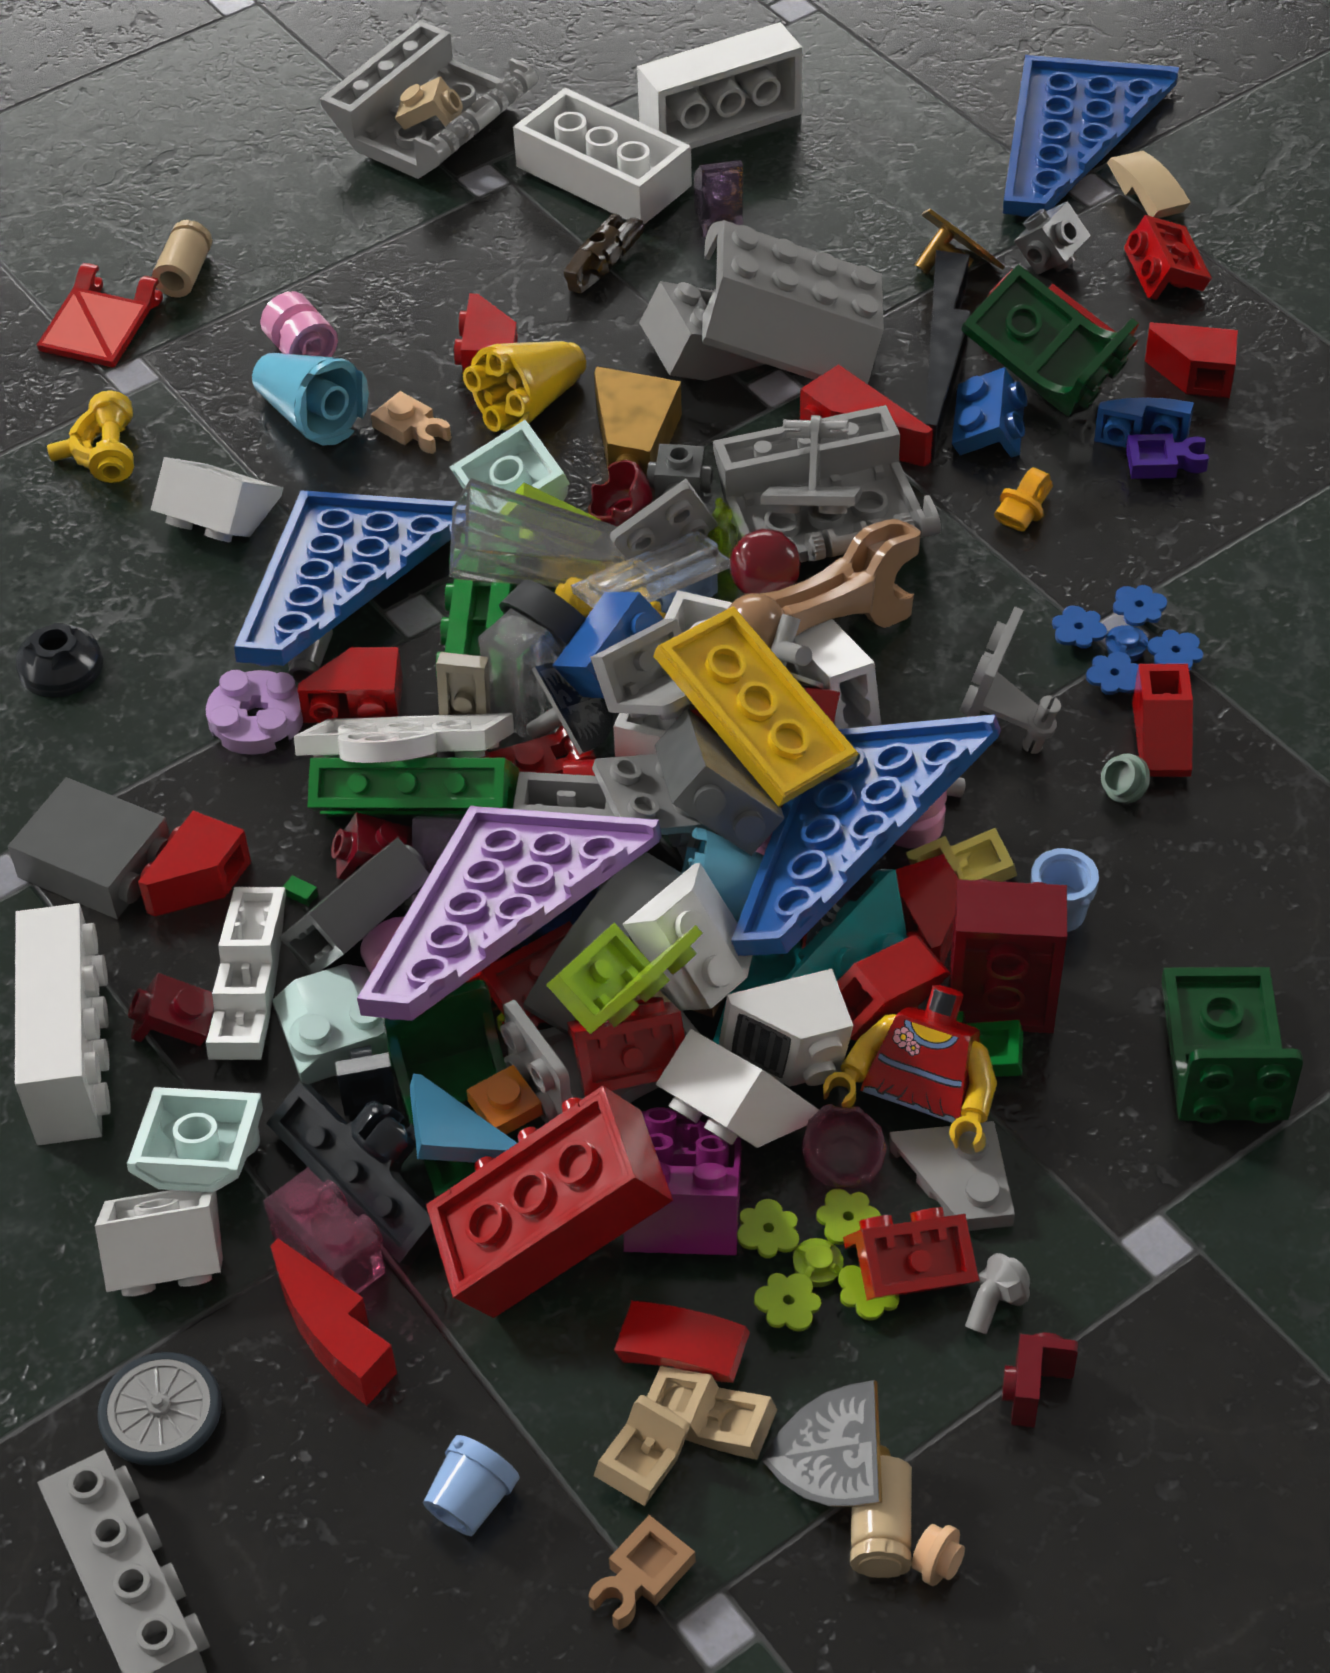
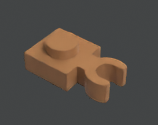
M649 1515L609 1557L610 1569L617 1575L602 1578L592 1586L588 1596L589 1606L596 1610L608 1598L619 1599L623 1604L612 1615L613 1626L618 1630L625 1628L632 1622L635 1616L636 1601L643 1595L656 1606L695 1563V1551Z

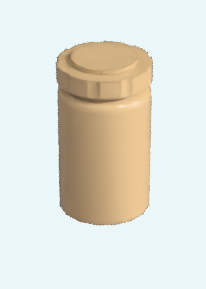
M182 220L174 225L153 270L152 277L159 280V284L156 286L157 289L168 296L180 298L191 292L207 253L212 246L209 230L199 222Z
M880 1456L882 1503L852 1507L850 1566H852L854 1571L869 1577L890 1578L907 1573L912 1566V1554L910 1551L912 1467L902 1459Z

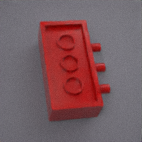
M601 1086L582 1100L577 1097L565 1100L561 1106L563 1113L539 1129L527 1127L521 1130L518 1134L519 1142L496 1158L485 1156L478 1159L474 1164V1173L426 1204L453 1298L495 1318L673 1201L641 1110L604 1086Z

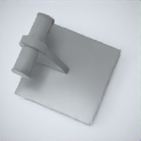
M811 415V420L784 419L783 428H800L801 430H784L783 439L803 438L810 439L809 486L771 485L761 495V505H773L774 513H799L805 505L819 506V513L822 514L847 513V508L855 506L862 496V486H820L821 439L848 440L849 430L831 429H848L849 421L821 420V416Z
M1014 607L1007 625L997 621L986 647L994 651V654L985 651L984 655H982L971 681L980 685V687L970 685L959 712L968 715L967 717L979 716L982 710L1027 729L1028 732L1022 741V746L1028 752L1032 741H1036L1031 751L1032 754H1036L1042 750L1045 740L1050 738L1056 730L1057 722L1055 718L1061 709V703L1055 697L1051 708L1047 709L1052 698L1049 695L1044 696L1038 706L998 673L1024 611Z

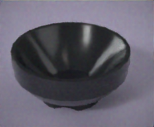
M53 623L52 625L37 629L25 639L16 654V670L20 682L27 690L42 697L55 698L76 694L91 685L100 675L103 668V655L95 637L83 628L64 623ZM64 638L67 640V643L57 650H45L42 648L44 642L52 639Z

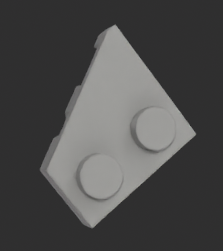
M994 1121L980 1123L986 1137V1145L982 1151L976 1153L973 1148L976 1133L972 1131H967L960 1136L957 1149L954 1148L949 1135L950 1126L890 1132V1151L896 1158L899 1156L903 1157L917 1174L916 1182L929 1198L935 1199L943 1207L945 1216L966 1214L969 1231L1013 1226L1015 1213Z

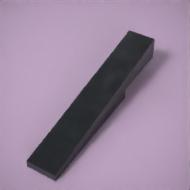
M936 250L925 421V424L933 429L931 458H935L968 345V336L961 331L963 323L970 317V311L961 310L967 290L969 255Z

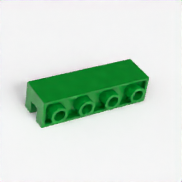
M460 532L458 550L450 551L449 571L450 578H454V583H447L445 587V609L450 611L449 617L441 618V645H446V653L489 657L490 700L504 701L512 623L501 611L499 604L517 586L519 562L516 532H497L495 549L480 547L479 532ZM437 652L436 662H437V660H438V657H439V655H440V652Z
M310 758L307 807L313 811H320V814L324 817H353L356 812L373 817L463 818L470 806L513 809L520 769L506 758H414L375 763L349 762L340 758Z

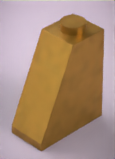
M597 366L594 371L596 407L607 469L614 462L628 459L637 463L647 477L648 463L657 461L659 444L670 443L681 418V381Z

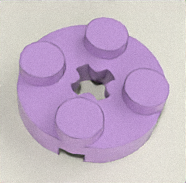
M241 670L228 671L221 676L219 680L220 685L213 690L206 704V716L212 735L214 736L215 734V736L221 739L222 746L240 754H262L276 749L275 742L282 740L287 735L290 741L298 734L303 725L295 680L293 676L284 672L275 673L262 670L248 672ZM253 708L265 709L259 710L256 716H248L247 711Z

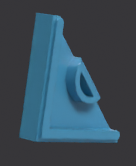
M413 1074L410 1084V1097L417 1159L475 1163L478 1159L485 1156L496 1158L517 1144L513 1139L423 1075Z

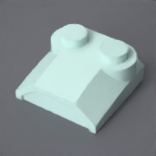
M526 420L450 466L463 490L490 527L498 524V510L523 482L562 501L567 496L568 485L570 484L562 469Z
M342 964L295 979L272 1000L302 1083L311 1084L337 1075L335 1062L351 1059L350 1049L371 1045L373 1055L388 1052L383 1019L380 1017L361 1016L357 1002L358 995L371 975L367 967Z
M154 1087L127 1162L128 1172L157 1189L213 1193L239 1178L246 1158L256 1151L260 1143L258 1124L263 1111L261 1093Z

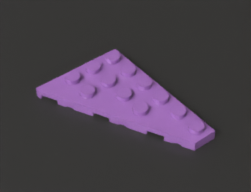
M470 806L358 995L357 1002L361 1016L388 1018L391 1020H414L659 843L662 837L659 820Z

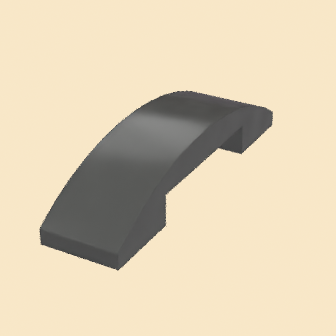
M645 852L614 874L596 894L566 934L523 1003V1008L568 1036L567 1022L577 1019L546 984L614 922L632 941L623 923L683 873Z

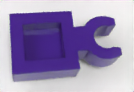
M1173 434L1128 435L1126 451L1131 479L1176 478L1178 469H1184L1190 473L1206 472L1209 456L1204 454L1205 438L1190 437L1183 442L1174 443Z

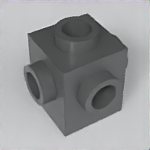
M1067 201L1048 211L1041 209L1031 215L1023 223L1026 229L1014 242L1035 273L1039 275L1052 268L1059 272L1072 264L1077 259L1075 255L1076 250L1091 235Z
M659 444L657 461L648 463L647 479L651 489H655V500L687 479L703 501L704 492L711 493L713 466L705 465V446Z

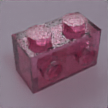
M306 1168L263 1200L273 1237L276 1240L278 1238L357 1294L385 1273L380 1248L383 1236L380 1230L367 1215L362 1214L357 1217L347 1207L348 1202L344 1194L333 1181L327 1179L325 1182H322L309 1168Z

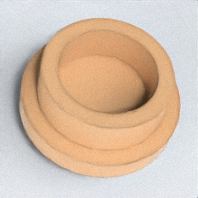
M931 1524L924 1531L913 1554L912 1569L922 1573V1580L925 1583L935 1586L943 1578L950 1580L954 1577L961 1565L965 1552V1547L959 1544L960 1531L951 1525L941 1528L935 1524Z

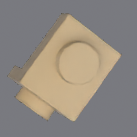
M440 76L421 86L415 84L406 89L400 97L401 101L395 119L404 130L435 115L444 126H447L462 113L463 105L457 92L454 89H450Z
M640 1395L633 1404L626 1425L598 1461L593 1476L645 1506L677 1462L689 1431L690 1423L669 1408L661 1406L644 1395Z

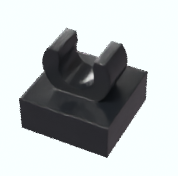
M371 1045L350 1049L351 1059L335 1062L344 1116L360 1113L366 1104L371 1101H377L382 1105L386 1104L390 1107L398 1106L389 1052L373 1055Z

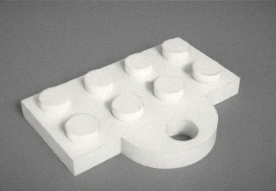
M513 713L326 719L294 736L296 756L313 755V758H340L344 761L361 763L436 758L437 752L455 751V758H480L485 756V750L499 747L501 740L514 733Z

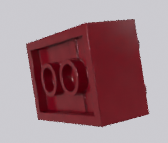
M988 879L957 880L949 988L964 994L959 1011H963L967 1023L1020 1020L1023 1032L1054 1033L1067 943V885L1046 884L1043 882H998Z

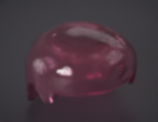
M833 1104L823 1106L808 1120L801 1144L805 1165L816 1180L836 1189H855L867 1185L882 1169L887 1150L881 1126L868 1114L864 1113L860 1107H835Z

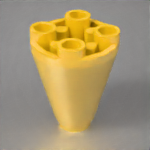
M572 342L494 344L477 352L472 359L471 366L465 368L463 380L466 387L473 393L487 428L493 432L500 430L508 431L524 420L528 424L532 422L569 389L585 372L586 358L582 349Z

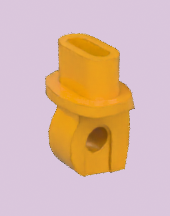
M1032 467L1024 475L1017 490L1004 489L1000 495L1001 504L994 513L996 520L1021 532L1026 530L1031 521H1039L1043 517L1041 504L1053 487L1050 474Z

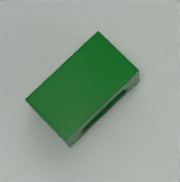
M293 875L283 886L285 887L287 897L307 907L319 895L316 886Z

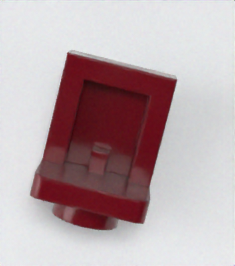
M356 812L344 830L339 829L333 839L331 856L336 859L337 878L346 880L353 874L358 865H364L396 838H399L404 845L412 847L411 827Z
M158 973L146 990L139 988L131 1001L128 1018L134 1020L130 1039L142 1042L152 1029L201 1046L206 1040L210 1029L214 1009L212 992Z
M1046 1332L1035 1335L1020 1334L1016 1366L1005 1365L1002 1401L1013 1402L1011 1425L1035 1428L1041 1376L1072 1379L1074 1377L1078 1356V1342L1076 1340L1063 1339L1057 1334Z

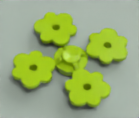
M842 1189L829 1191L825 1197V1206H821L816 1214L817 1221L825 1225L824 1234L827 1240L813 1238L805 1240L799 1245V1235L795 1230L798 1219L790 1211L783 1212L781 1205L777 1201L763 1199L757 1203L755 1209L745 1208L741 1211L739 1221L742 1226L738 1229L737 1241L742 1247L749 1250L757 1249L758 1253L764 1258L774 1257L777 1251L791 1252L795 1250L793 1254L795 1274L790 1275L788 1278L780 1273L770 1275L767 1286L760 1287L754 1296L755 1306L761 1312L767 1313L766 1320L770 1326L780 1328L786 1324L788 1328L794 1331L808 1329L812 1323V1314L816 1313L821 1306L820 1297L812 1293L813 1287L827 1286L837 1277L840 1286L843 1288L840 1295L841 1303L846 1307H855L857 1314L861 1318L876 1320L882 1315L883 1310L892 1311L897 1308L899 1296L867 1301L860 1267L848 1265L843 1268V1256L834 1245L844 1244V1236L860 1230L858 1221L881 1216L876 1208L868 1206L869 1198L867 1195L861 1192L850 1195Z

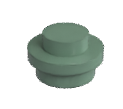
M1121 754L1111 758L1105 764L1101 773V783L1107 795L1114 801L1124 804L1140 799L1146 792L1150 782V771L1147 763L1139 756L1133 754Z

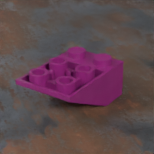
M656 1107L647 1111H641L673 1201L624 1233V1252L737 1255L742 1138L737 1136L732 1145L704 1128L709 1120L704 1115L700 1117L696 1124L669 1108Z

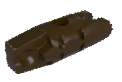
M613 213L576 250L573 258L563 272L568 290L583 293L599 279L603 278L641 237L645 229L643 220L630 217L623 224L624 220L619 214Z

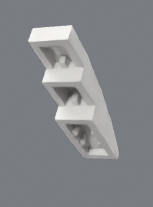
M234 887L218 945L221 963L212 992L214 1014L206 1040L208 1060H261L276 984L281 939L279 937L282 935L286 899L285 887Z

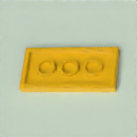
M734 606L657 646L653 657L778 807L849 767L856 761L859 755L856 749Z

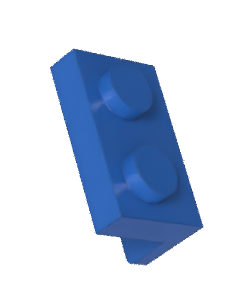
M1005 367L982 376L971 377L965 382L958 384L952 445L959 455L997 442L1002 444L1011 458L1020 455L1021 437L1025 435L1023 412L1024 407L1027 406V395L1022 384L1019 381L1014 382Z

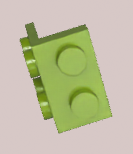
M614 922L546 985L589 1034L607 1020L615 1028L639 1006L634 1000L637 995L641 1000L647 1002L670 981L663 973L666 969L674 975L697 954L691 945L703 932L695 925L650 963Z

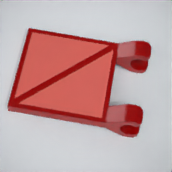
M83 263L78 270L73 289L37 343L38 350L115 368L150 309L162 302V292L155 290L159 284L158 278L142 276L138 283L134 300L100 293L103 287V280L100 277H95L99 271V266Z

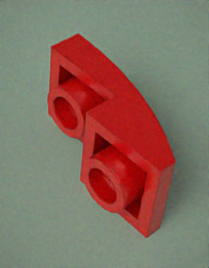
M631 1301L614 1351L624 1363L673 1366L676 1369L711 1374L715 1381L733 1383L750 1331L744 1325L711 1314L671 1305Z

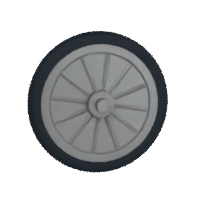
M173 1352L149 1354L125 1365L108 1382L98 1406L99 1429L107 1445L118 1456L127 1461L147 1466L170 1464L194 1453L212 1435L221 1414V1391L214 1375L200 1361L190 1356Z

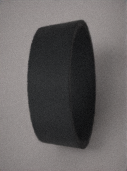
M528 579L523 580L499 604L501 611L517 629L556 659L586 619L560 596L543 585Z

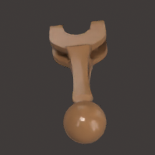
M898 519L884 520L864 527L851 541L844 556L837 559L823 571L801 583L779 591L743 595L737 598L729 608L734 606L770 649L782 614L801 620L796 636L818 624L851 614H865L870 621L884 628L907 619L912 614L914 594L906 592L895 584L894 581L896 574L903 564L918 555L921 531L915 526Z

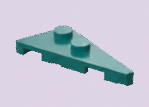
M877 870L871 876L874 883L857 901H847L837 912L833 923L824 926L798 954L801 961L784 979L775 978L770 984L828 969L833 970L836 981H838L854 963L906 939L907 932L896 870Z

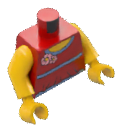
M933 985L926 1010L908 1006L898 1012L897 1015L889 1014L882 1017L856 1041L841 1065L842 1072H835L825 1079L823 1085L824 1099H827L834 1087H846L849 1090V1094L845 1096L842 1102V1109H849L856 1100V1082H863L860 1090L862 1092L951 1122L949 1135L955 1149L958 1148L959 1138L963 1133L967 1131L975 1132L976 1136L973 1141L975 1153L982 1151L986 1145V1137L980 1123L987 1121L997 1081L988 1049L979 1043L980 1030L956 1021L964 994L946 986Z

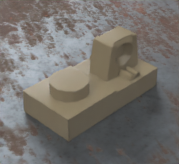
M440 652L436 662L439 715L491 714L489 657Z

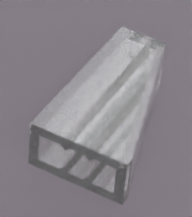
M470 478L452 508L449 577L509 584H520L523 580L528 579L545 587H557L560 583L565 584L570 577L586 581L599 577L621 576L628 560L610 538L611 532L617 526Z

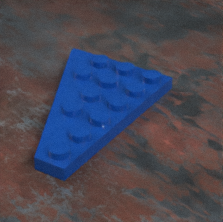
M1025 55L1004 194L1003 214L1029 217L1041 209H1045V211L1052 209L1177 85L1179 67Z
M301 490L234 645L236 662L254 663L259 666H284L471 525L474 521V503Z
M996 715L839 729L859 755L854 764L783 804L781 810L785 819L771 835L731 939L737 955L750 956L788 953L999 737L1001 728Z

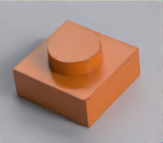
M514 1064L467 1089L468 1102L475 1112L504 1134H508L543 1115L542 1102Z

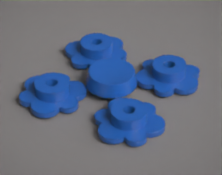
M1140 585L1136 589L1124 586L1116 591V602L1113 604V611L1117 615H1123V619L1128 625L1114 627L1108 633L1106 626L1100 622L1099 613L1095 611L1086 612L1079 606L1066 607L1063 615L1055 616L1052 620V627L1056 629L1055 639L1062 645L1088 648L1091 646L1092 641H1101L1105 638L1109 654L1108 658L1102 655L1094 657L1092 667L1086 673L1087 681L1093 686H1101V690L1105 694L1113 695L1117 692H1134L1138 664L1131 662L1139 660L1144 655L1146 648L1150 654L1155 656V664H1188L1189 671L1193 663H1199L1203 659V652L1199 649L1200 640L1192 633L1179 634L1174 630H1166L1163 632L1162 637H1154L1148 642L1146 634L1139 628L1134 627L1141 626L1145 622L1156 623L1160 621L1161 612L1167 607L1166 597L1159 593H1152L1151 587L1147 585Z

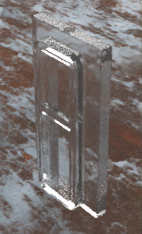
M692 532L595 573L582 581L572 584L571 588L574 595L592 608H594L604 592H640L650 603L731 568L730 559L719 552L716 542L700 532Z

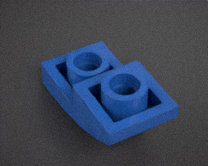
M1125 398L1100 402L1094 441L1126 448L1128 435L1173 434L1174 443L1183 442L1189 436L1194 402L1165 398Z

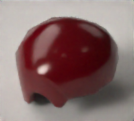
M628 459L614 462L608 466L609 479L605 484H592V502H590L587 508L588 514L600 519L601 528L610 532L652 503L653 496L649 480L639 465Z
M762 528L748 533L732 550L730 557L731 577L738 589L745 595L779 591L795 585L801 571V560L797 547L780 531Z

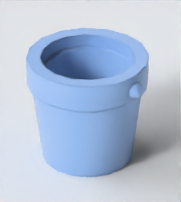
M1057 848L1042 853L1035 860L1031 869V883L1043 882L1046 884L1067 885V932L1075 930L1082 925L1090 902L1097 892L1099 882L1098 869L1092 859L1084 853L1073 849Z
M456 1435L445 1451L446 1458L423 1504L432 1515L447 1526L462 1534L472 1536L501 1499L511 1493L520 1477L510 1463L487 1446L466 1436Z

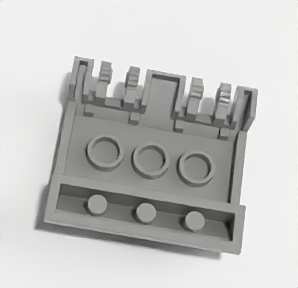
M419 20L322 96L320 103L356 152L419 179L439 166L451 154L457 151L461 145L469 141L475 134L505 111L509 105L535 86L538 82V76L531 66L513 58L509 60L510 74L503 80L458 62L452 56L450 32ZM441 76L449 88L454 89L459 95L463 105L462 113L447 126H444L435 115L404 130L395 119L403 92L412 85L419 84L421 86Z
M725 220L713 223L706 236L704 259L710 260L717 246L716 290L703 313L702 343L813 380L839 364L868 384L884 331L882 274L873 271L869 267L858 266L834 258L828 253L816 252L798 246L787 239H778L757 232L745 225H736Z
M886 405L821 418V420L849 421L848 429H831L849 430L848 440L821 439L820 486H862V496L856 505L847 508V513L822 514L819 513V506L808 505L802 507L799 513H774L773 505H761V495L771 485L809 486L810 439H783L784 430H801L800 428H783L782 426L713 441V450L725 508L738 541L746 534L762 528L780 531L796 545L801 562L844 555L851 541L864 527L884 520L898 519L911 524L921 531L920 538L938 535L941 532L939 514L930 495L924 496L922 511L899 463L900 433Z

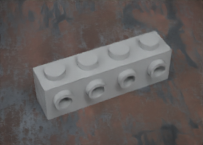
M102 1450L37 1482L122 1673H207L199 1652L209 1648L210 1645L196 1614L193 1613L185 1618L181 1614L176 1601L185 1597V1592L171 1562L159 1567L152 1551L162 1547V1543L148 1513L137 1518L130 1505V1502L140 1497L126 1466L124 1465L114 1470L106 1451Z

